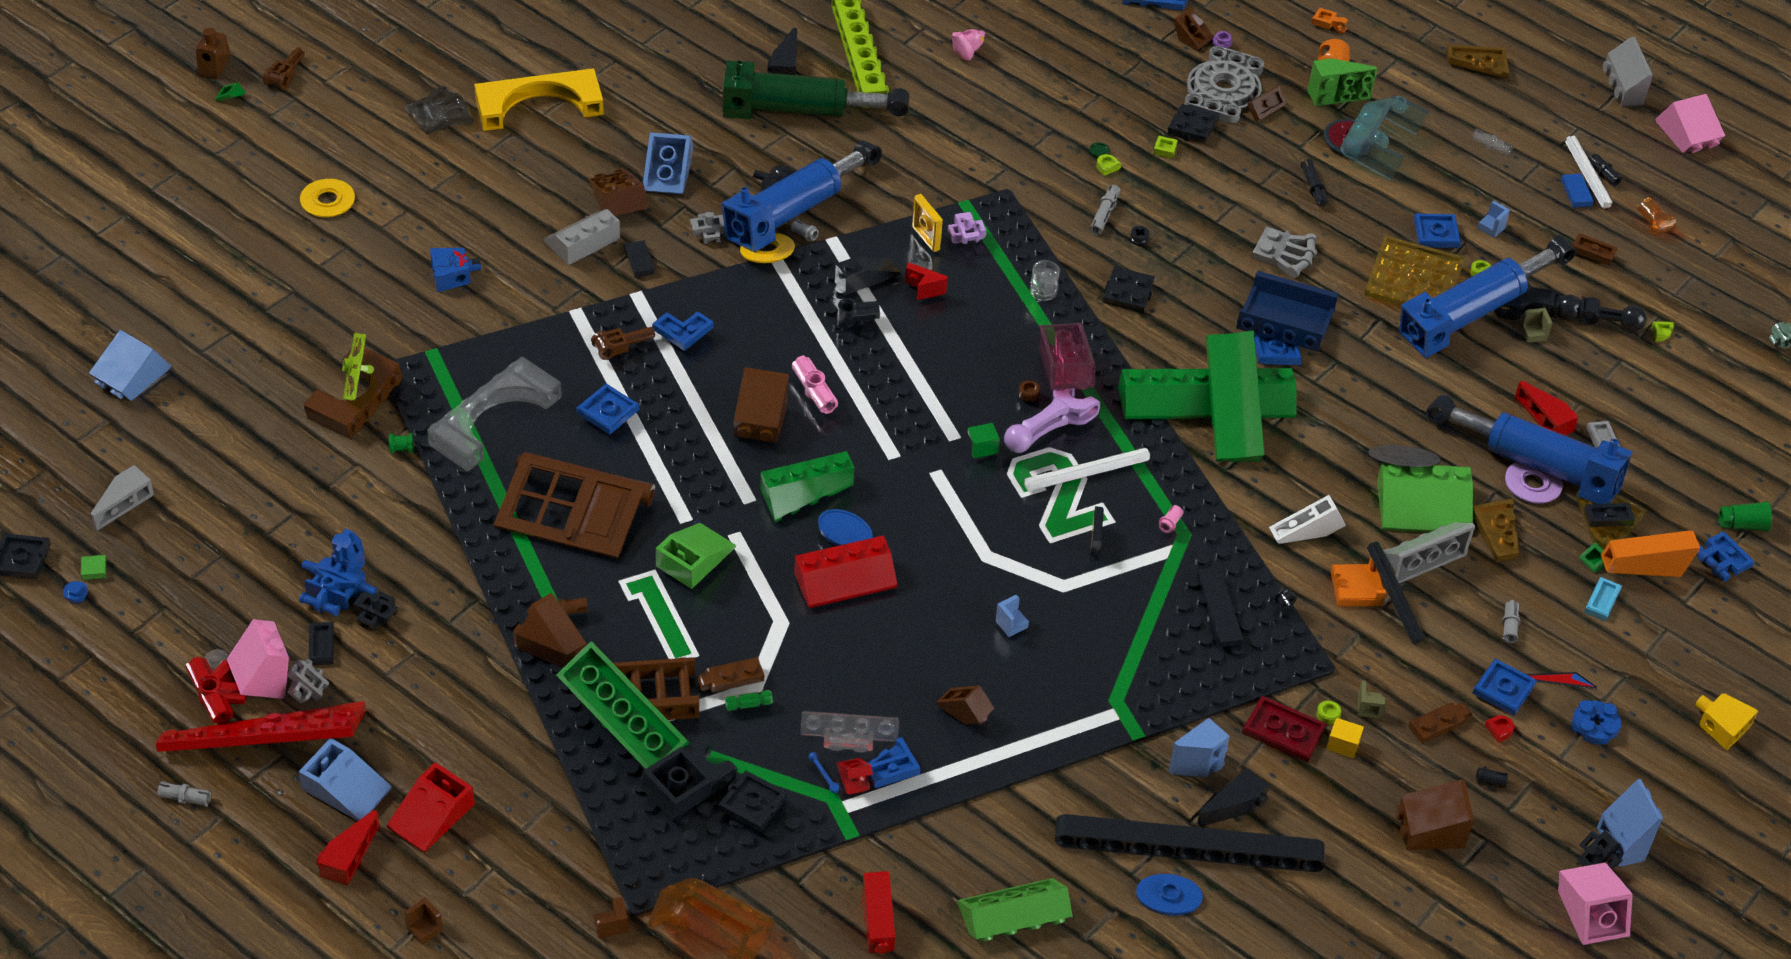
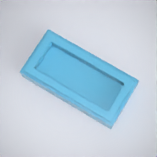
M1600 577L1584 613L1606 622L1622 585Z

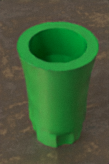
M1770 502L1721 506L1719 509L1720 527L1769 532L1772 525Z

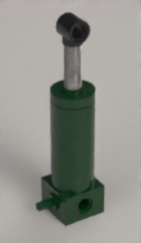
M727 60L723 86V117L751 119L752 110L843 117V109L848 105L884 108L892 115L900 117L906 115L909 111L910 95L907 90L902 88H896L886 95L869 92L867 94L862 92L861 94V92L848 91V88H845L846 79L755 72V62Z

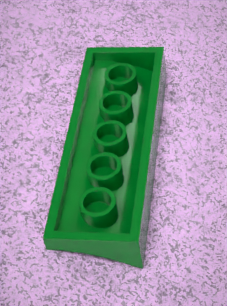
M1254 330L1232 334L1207 335L1206 350L1215 461L1259 462L1264 456Z
M592 641L556 674L645 769L681 746L684 748L690 744Z

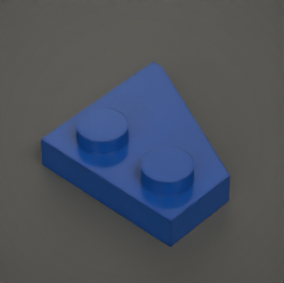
M902 737L896 740L894 747L890 750H883L876 759L869 762L873 774L868 775V778L874 788L920 775V766Z

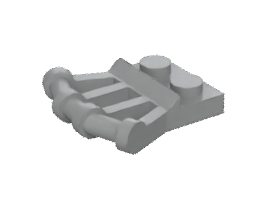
M1266 226L1252 252L1251 258L1276 266L1290 277L1296 278L1302 270L1311 266L1312 259L1317 254L1315 249L1317 236L1312 233L1305 236L1291 235L1287 230L1284 233Z

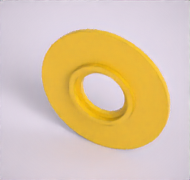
M337 179L314 181L307 185L300 194L302 208L307 213L317 217L341 215L348 211L355 201V193L352 187L346 182ZM326 192L334 193L337 196L334 202L328 204L321 203L318 197Z
M775 233L776 240L770 244L775 245L776 249L771 251L756 250V252L740 246V253L745 259L752 262L773 263L790 256L795 249V244L788 236Z

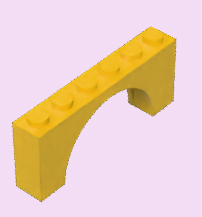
M594 68L474 84L475 99L483 131L503 129L505 114L512 106L522 100L538 96H552L567 100L581 111L584 118L604 115L603 98Z

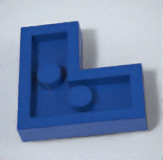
M698 311L684 322H681L667 312L652 323V327L655 332L685 351L713 329L714 322Z

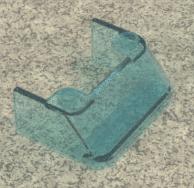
M1392 96L1367 102L1346 135L1340 150L1350 159L1391 180L1404 157L1387 148L1389 139L1383 132L1378 130L1379 126L1385 118L1416 135L1429 111L1402 96Z

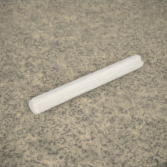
M1574 135L1568 136L1565 143L1603 209L1610 208L1613 201L1578 139Z

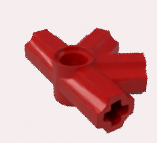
M200 656L191 659L186 664V670L198 692L199 702L205 706L213 723L224 724L233 717V711L229 703L246 704L247 695L240 694L227 660H224L214 671H212L207 659Z

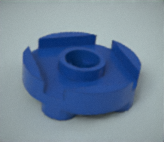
M1583 700L1574 711L1572 727L1576 733L1578 731L1583 735L1582 739L1592 744H1606L1610 742V739L1617 737L1621 728V719L1615 705L1600 701ZM1591 720L1600 721V725H1595V722Z

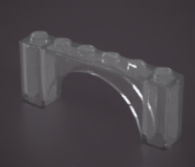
M521 357L517 361L512 362L500 374L495 375L490 382L480 387L469 398L464 399L459 406L449 411L437 423L432 424L427 430L429 445L468 472L484 459L483 444L471 432L474 421L481 413L492 406L511 401L529 402L548 409L562 397L561 382L524 357Z

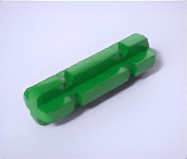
M770 690L761 691V694L754 692L738 695V698H735V696L725 698V705L728 711L737 710V707L745 709L760 706L759 704L761 703L762 705H769L773 702Z

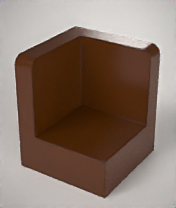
M426 897L404 912L406 928L421 945L443 931L441 914Z
M622 897L612 899V911L593 915L598 939L628 932V917Z

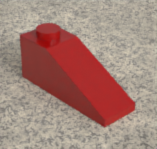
M1525 381L1519 382L1515 398L1541 427L1562 435L1574 432L1579 417L1565 402Z
M371 811L328 842L325 850L319 853L316 860L320 877L345 885L350 883L380 827L377 811Z

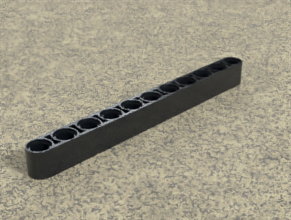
M1063 814L1056 818L1055 843L1065 848L1305 872H1319L1325 868V844L1318 839Z

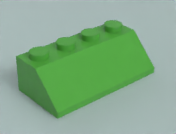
M1054 878L957 900L969 935L978 939V941L991 940L993 935L1001 933L1005 936L1017 933L1018 929L1022 928L1027 930L1038 929L1041 927V924L1047 922L1051 924L1063 923L1065 918L1073 917L1068 887Z

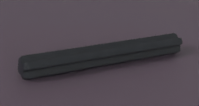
M1378 541L1372 542L1367 547V550L1413 644L1421 643L1425 639L1424 634L1380 543Z

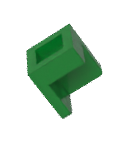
M993 423L968 428V434L973 443L972 457L974 459L998 454L1000 438Z

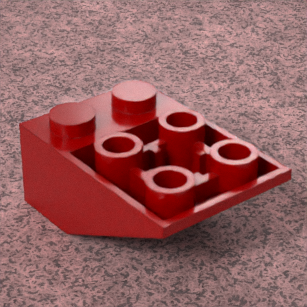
M435 762L417 779L386 826L392 832L425 853L475 805L473 787Z

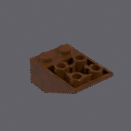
M617 169L612 174L600 173L594 175V178L588 179L601 210L608 209L614 216L648 209L644 184L628 170Z

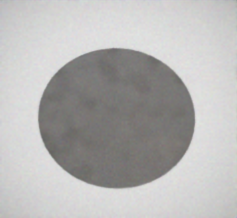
M1383 445L1373 447L1368 451L1369 455L1377 460L1402 466H1430L1440 461V458L1430 451L1409 446Z

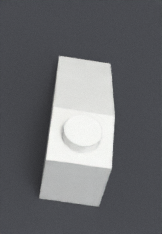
M1330 495L1269 528L1277 543L1282 544L1326 537L1345 527L1346 524Z

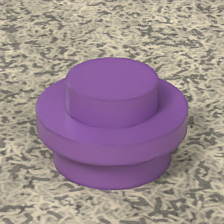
M1225 31L1218 32L1213 38L1215 46L1229 48L1233 42L1231 35Z

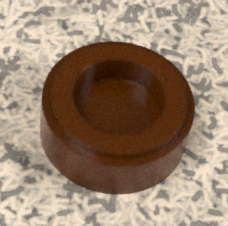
M1024 381L1019 385L1018 395L1024 401H1036L1040 397L1041 387L1034 381Z

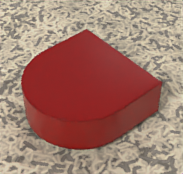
M1503 715L1495 716L1485 722V727L1498 743L1510 738L1515 728L1514 722L1509 717Z

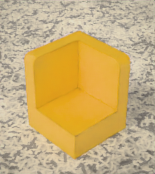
M1336 718L1326 749L1354 759L1364 726Z

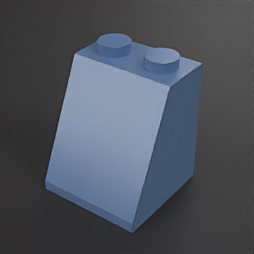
M119 330L89 374L95 378L94 383L105 390L108 387L111 389L110 393L117 398L122 399L125 397L132 401L171 368V365L154 349Z

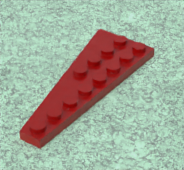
M365 701L286 714L273 713L261 718L181 731L168 730L163 732L156 741L157 752L353 737L366 712Z

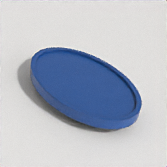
M832 509L823 512L819 516L818 527L820 532L828 541L836 546L873 538L869 525L851 512Z
M1156 874L1146 877L1139 882L1136 889V897L1144 907L1163 915L1177 916L1191 913L1198 909L1203 899L1202 891L1197 884L1185 877L1173 874Z

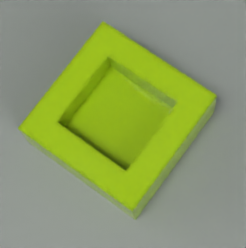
M1158 136L1153 154L1173 159L1178 140Z

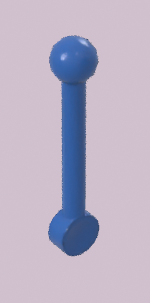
M815 752L810 753L808 756L809 760L815 763L830 785V792L837 793L839 791V784L834 783L819 762L818 755Z

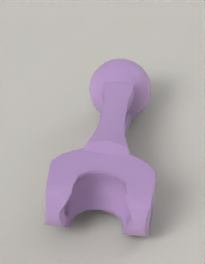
M1065 381L1054 388V399L1043 411L1032 418L1024 420L1022 425L1015 424L1006 430L1004 435L1005 445L1010 451L1021 453L1026 451L1039 437L1057 427L1067 424H1086L1098 415L1100 401L1092 396L1085 399L1074 398L1075 385Z

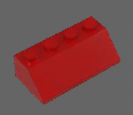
M884 536L795 556L794 574L808 608L897 588L892 555Z

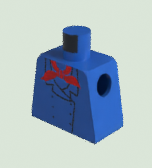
M464 248L430 249L431 265L437 292L467 285L470 283V272L481 270L480 258L467 259Z

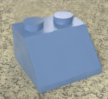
M1210 718L1206 719L1174 742L1169 772L1173 775L1207 777L1213 772L1217 773L1225 764L1224 759L1228 750L1227 746L1230 736Z

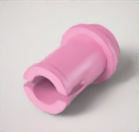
M1171 506L1167 514L1160 518L1159 528L1161 531L1170 533L1175 530L1176 523L1183 516V510L1179 506Z

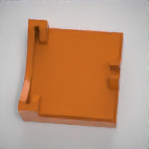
M1372 558L1369 559L1368 564H1332L1331 576L1337 607L1383 606L1386 589L1382 586L1381 577Z

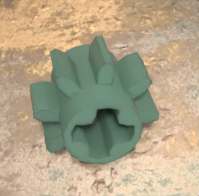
M1780 322L1775 324L1771 329L1773 335L1769 339L1778 348L1790 347V323Z

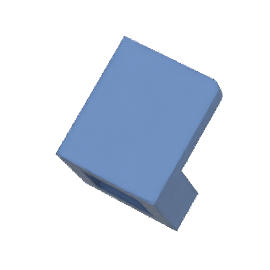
M1493 201L1490 204L1488 214L1479 222L1477 228L1495 238L1506 228L1510 209Z
M1017 595L997 605L996 623L1008 637L1028 628L1029 621L1018 610L1019 597Z

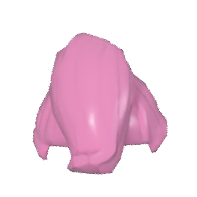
M975 29L953 32L952 42L955 54L962 60L970 61L974 57V52L983 44L985 32Z

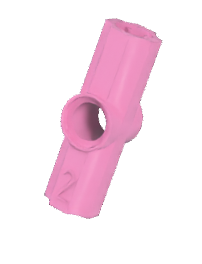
M804 355L797 357L792 363V369L805 387V395L814 401L820 412L825 414L833 412L838 407V401L827 386L825 375L816 369L809 357Z

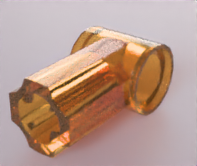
M1647 198L1639 204L1638 210L1649 222V230L1653 235L1657 236L1676 229L1675 217L1671 213L1665 214L1652 198Z

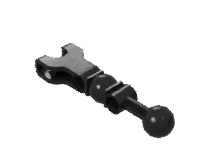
M1529 282L1526 293L1494 310L1498 317L1518 320L1523 318L1526 310L1546 308L1550 318L1554 317L1556 319L1557 315L1566 321L1578 318V323L1582 322L1586 325H1594L1598 323L1599 319L1617 321L1621 323L1624 329L1630 332L1642 329L1647 322L1646 312L1637 305L1628 306L1623 310L1601 307V302L1597 298H1585L1582 296L1580 300L1572 294L1560 297V292L1556 293L1552 290L1533 287Z

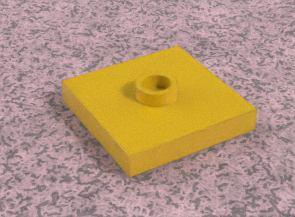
M918 194L914 197L912 227L930 249L936 252L940 250L943 219L923 195Z

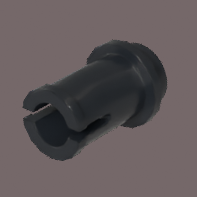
M1483 766V768L1478 767L1475 780L1480 782V785L1486 783L1505 788L1508 781V773L1487 769V766Z

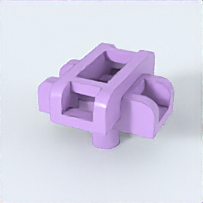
M971 212L955 214V224L948 225V233L951 234L953 243L962 242L967 244V241L973 240L979 242L980 239L986 237V229L982 220L974 221Z

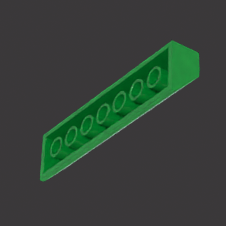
M1257 368L1261 418H1295L1296 381L1292 368ZM1122 369L1118 391L1125 419L1212 418L1208 369Z

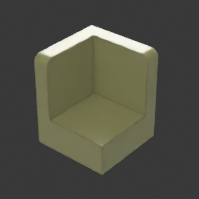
M1546 308L1525 311L1520 329L1527 343L1547 341L1552 321Z
M1361 680L1358 691L1357 716L1381 719L1385 707V697H1382L1381 693L1366 692V681Z

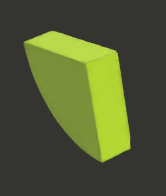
M1653 321L1651 327L1655 342L1664 341L1671 336L1674 322Z

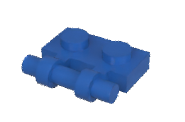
M1724 531L1707 539L1705 543L1707 549L1700 545V550L1697 553L1698 559L1703 564L1706 563L1712 569L1711 572L1716 577H1720L1724 582L1728 581L1731 577L1727 570H1730L1736 576L1751 568L1754 564V560ZM1716 556L1721 562L1718 563L1713 557Z

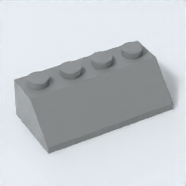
M1454 522L1447 526L1443 525L1430 533H1423L1413 540L1404 541L1391 549L1383 550L1398 582L1402 583L1466 556L1475 525L1473 523Z

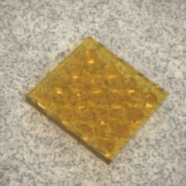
M1384 235L1364 296L1401 305L1425 291L1434 298L1457 285L1465 257Z

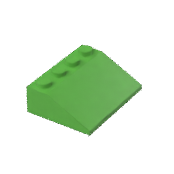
M1386 462L1381 463L1377 484L1382 530L1430 533L1443 525L1447 526L1454 522L1473 523L1471 467L1441 465L1402 466Z

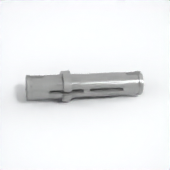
M1109 185L1105 196L1100 200V207L1089 228L1093 235L1098 236V234H1102L1111 211L1116 207V200L1121 192L1117 185Z

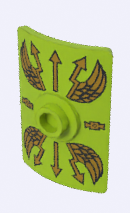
M354 333L348 359L344 358L342 371L346 372L343 399H356L360 370L368 374L374 371L372 365H361L366 340L365 334Z

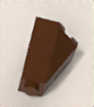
M552 593L533 603L527 610L529 616L523 625L518 623L513 631L514 646L517 649L562 668L586 647L585 640Z

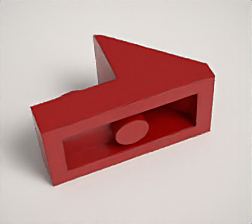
M910 262L908 263L905 270V283L917 287V300L944 295L947 292L948 276Z
M861 758L837 763L842 783L848 795L870 790L868 775L873 774L871 764Z

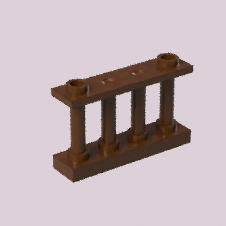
M695 657L612 662L631 680V683L640 692V679H655L657 698L648 700L667 720L699 718V695L691 696L689 676H695ZM679 677L681 697L666 698L665 678Z

